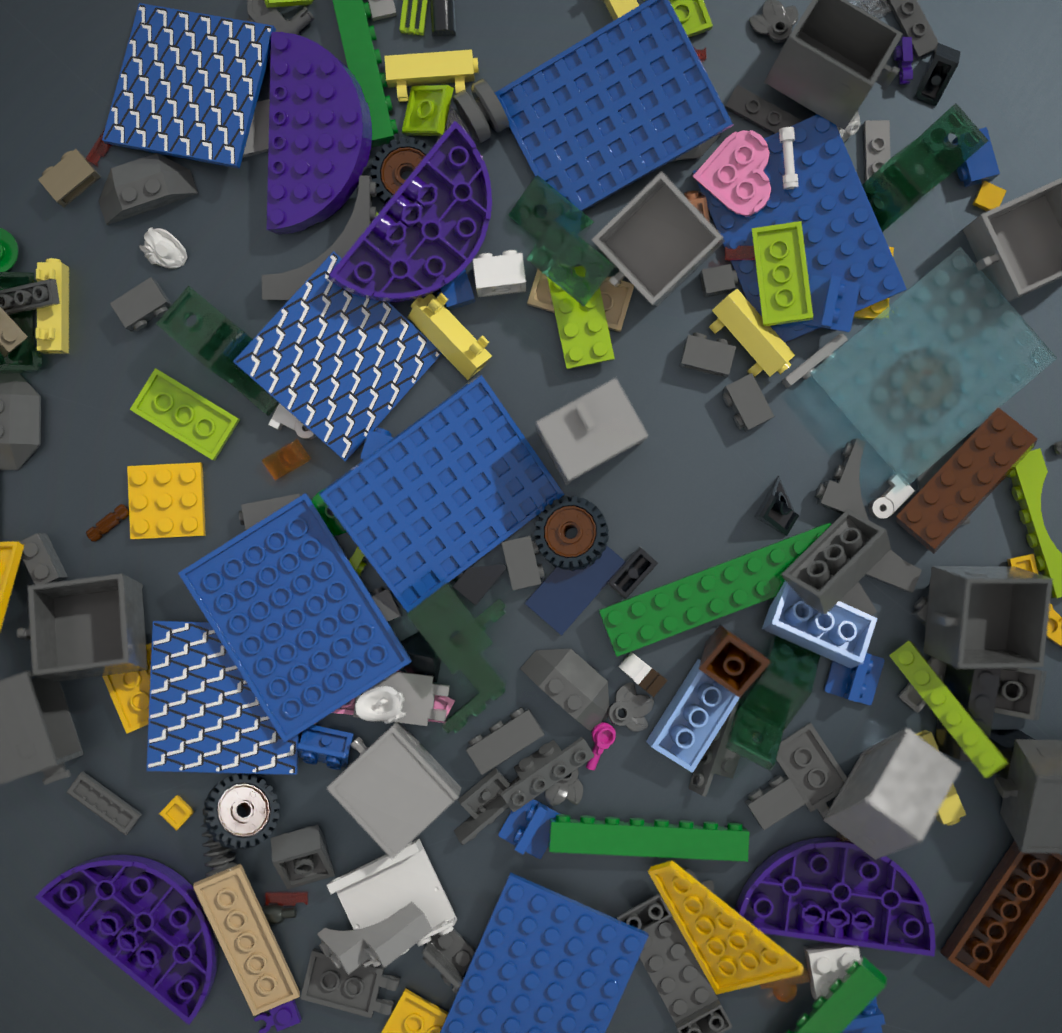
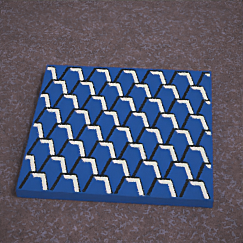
M139 3L102 141L106 144L240 169L271 51V32H276V28L273 25Z
M333 251L233 362L346 462L367 438L369 430L373 431L442 353L389 302L375 301L357 296L338 287L327 279L342 259Z
M153 621L147 771L297 775V744L299 743V734L285 743L283 742L210 623Z

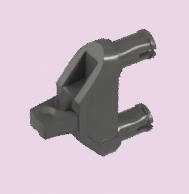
M247 0V13L249 17L246 21L273 25L276 28V32L300 35L299 32L311 21L315 20L314 16L310 11L308 12L305 6L290 20H285L275 7L267 8L264 0Z

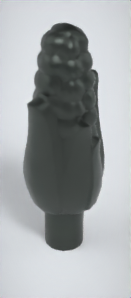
M276 904L261 907L270 925L279 924L287 918H296V908L284 909L283 906Z

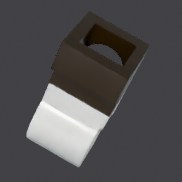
M632 652L619 665L620 669L653 698L668 681Z

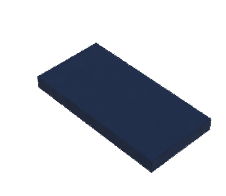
M608 546L602 552L600 559L594 561L593 565L586 566L585 569L571 571L556 567L525 602L530 609L561 636L626 562Z

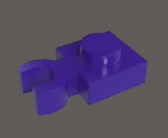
M902 37L893 50L894 61H897V68L900 69L899 84H910V80H913L911 65L913 62L912 37Z
M295 1000L269 1009L270 1014L262 1012L254 1018L255 1022L259 1020L266 1022V1026L261 1027L259 1033H267L273 1025H275L278 1032L296 1025L302 1020Z

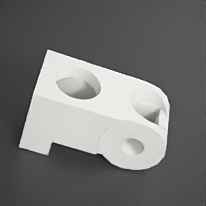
M279 403L268 425L278 430H281L282 426L285 425L295 430L298 436L306 440L316 437L315 434Z
M893 474L886 481L891 487L880 498H875L870 502L868 509L874 518H888L915 492L899 474Z

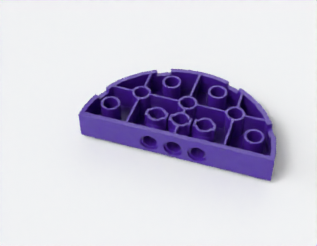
M271 32L267 230L275 234H290L303 231L318 222H323L339 210L351 197L359 185V176H361L369 160L372 143V122L369 106L366 103L360 84L351 71L337 57L308 38L285 32Z
M456 121L452 123L332 270L327 279L338 287L363 298L375 301L401 302L424 297L441 289L455 279L471 263L478 253L488 229L492 210V189L486 164L482 160L476 144Z
M812 838L796 842L777 851L766 859L750 876L738 897L734 909L765 934L935 957L934 925L931 921L928 904L916 883L889 857L884 856L875 860L846 838Z
M108 855L87 860L72 867L53 879L35 896L44 906L190 1025L203 1007L212 989L217 971L218 942L193 886L173 869L148 858L133 855Z

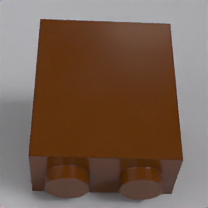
M719 625L706 641L699 670L740 698L769 665L770 660L725 627Z

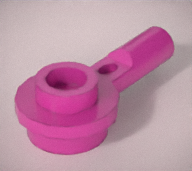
M600 723L592 731L591 736L595 743L592 750L594 757L586 765V768L595 771L604 749H608L615 741V729L609 723Z

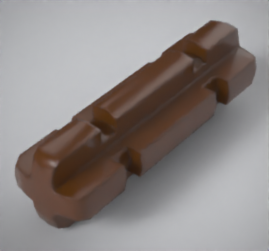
M120 504L114 509V512H110L97 522L96 527L92 526L86 531L87 537L92 542L98 541L102 534L108 533L120 523L121 519L124 520L129 516V509L124 504Z

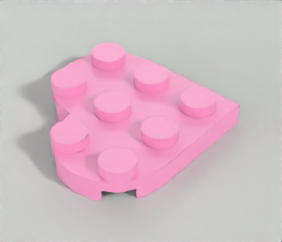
M752 130L733 132L693 175V178L732 212L745 217L758 213L766 206L771 194L769 178L764 173L770 157L767 142L760 134Z

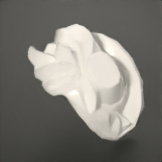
M149 228L144 234L145 245L139 246L145 254L144 257L152 265L157 264L170 269L183 266L187 260V254L182 244L164 229Z
M376 687L359 697L355 704L356 714L366 721H383L385 724L397 721L406 714L401 712L402 703L405 700L402 693H398L392 687Z

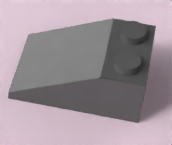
M1024 667L1001 668L994 713L1039 720L1047 671Z

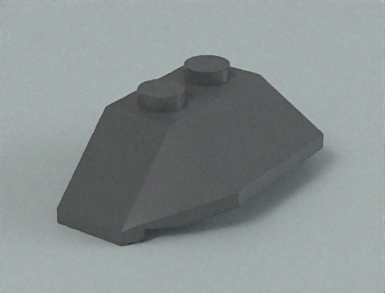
M154 153L111 168L98 202L105 222L109 225L199 193L191 170L159 153Z
M0 373V470H20L23 464L41 445V396L20 373Z
M571 648L536 650L520 668L541 690L589 731L592 732L595 726L603 723L608 718V681Z

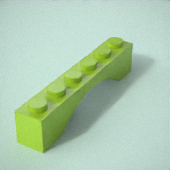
M1039 448L1031 450L1007 476L1011 477L1013 484L1012 495L1019 502L1021 509L1019 516L1021 522L1026 524L1028 531L1026 535L1027 542L1034 550L1037 570L1041 571L1042 576L1052 578L1051 598L1062 597V553L1050 539L1041 513V493L1048 471Z
M906 642L889 655L985 778H990L1009 764L912 642Z

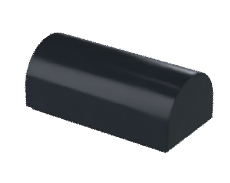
M430 0L432 36L456 35L454 0Z
M639 546L610 578L607 584L626 600L655 568L658 562Z

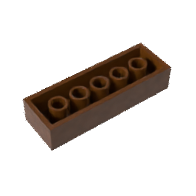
M998 407L896 516V523L935 554L1034 448L1038 438Z
M1014 840L940 953L950 962L990 988L1061 882L1062 855L1059 853H1021Z

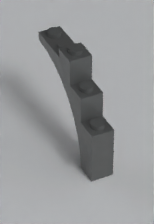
M359 176L358 196L353 213L344 231L333 245L318 258L300 268L278 274L262 275V300H289L333 251L341 258L345 256L377 216L376 207H372V197H376V182H372L371 176Z
M856 438L851 443L847 442L842 453L845 456L843 464L837 466L833 476L836 481L828 480L824 484L821 483L815 495L818 498L816 504L840 514L849 509L869 520L861 498L859 480L861 458L866 441ZM890 549L865 576L902 591L913 593L922 570L904 561Z

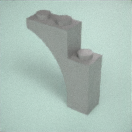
M411 902L394 915L374 925L349 931H336L324 928L317 935L322 942L319 944V947L324 955L330 958L337 969L342 967L347 974H350L369 958L373 963L378 961L385 968L433 931L425 914Z

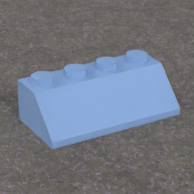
M785 581L769 607L762 629L839 664L853 668L863 664L877 618L840 601L824 615L807 605Z
M697 659L646 740L652 748L692 773L739 700L738 696L699 670L700 659Z

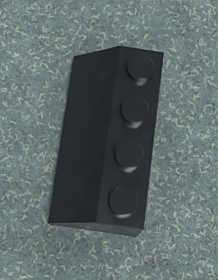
M947 664L944 684L990 739L1001 668H956ZM938 718L935 742L939 751L958 760L972 762Z

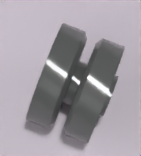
M480 79L471 85L473 97L465 90L453 95V101L460 116L479 144L491 138L490 127L496 132H501L509 127L508 118L499 99L484 79Z

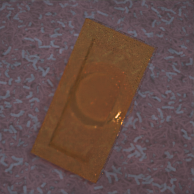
M295 439L269 454L261 461L273 478L277 480L307 463L311 458L299 440Z
M804 967L802 975L759 984L761 989L773 987V994L777 1000L789 1002L797 994L796 984L810 982V975Z

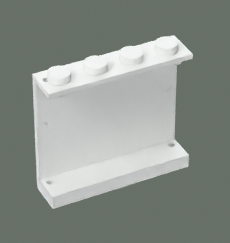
M420 839L409 843L393 859L386 854L333 879L327 884L330 894L337 893L354 930L379 923L394 915L411 902L425 914L433 931L417 942L418 946L431 940L430 936L437 933L440 936L453 930L452 926L458 920ZM370 958L364 962V967L371 964L374 967L381 965L378 961L373 963Z

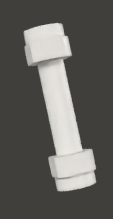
M784 127L779 129L780 143H783L785 168L783 188L789 190L799 187L798 174H795L793 154L795 133L794 127Z

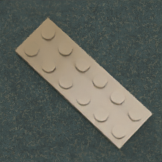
M236 865L195 882L193 888L253 1016L300 997L298 986L242 865Z

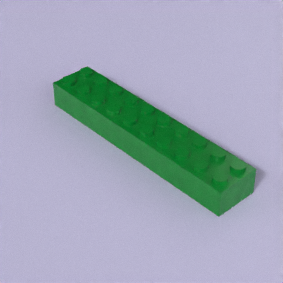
M831 523L819 525L627 598L626 600L598 609L615 656H621L776 597L785 582L782 573L831 526Z

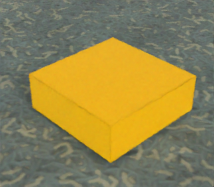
M983 181L972 205L990 211L1000 206L1007 190Z
M176 795L159 814L177 831L195 811L179 795Z

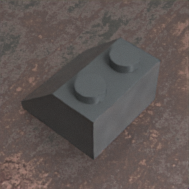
M319 825L308 826L304 829L283 833L270 838L272 862L287 889L335 876L327 843Z

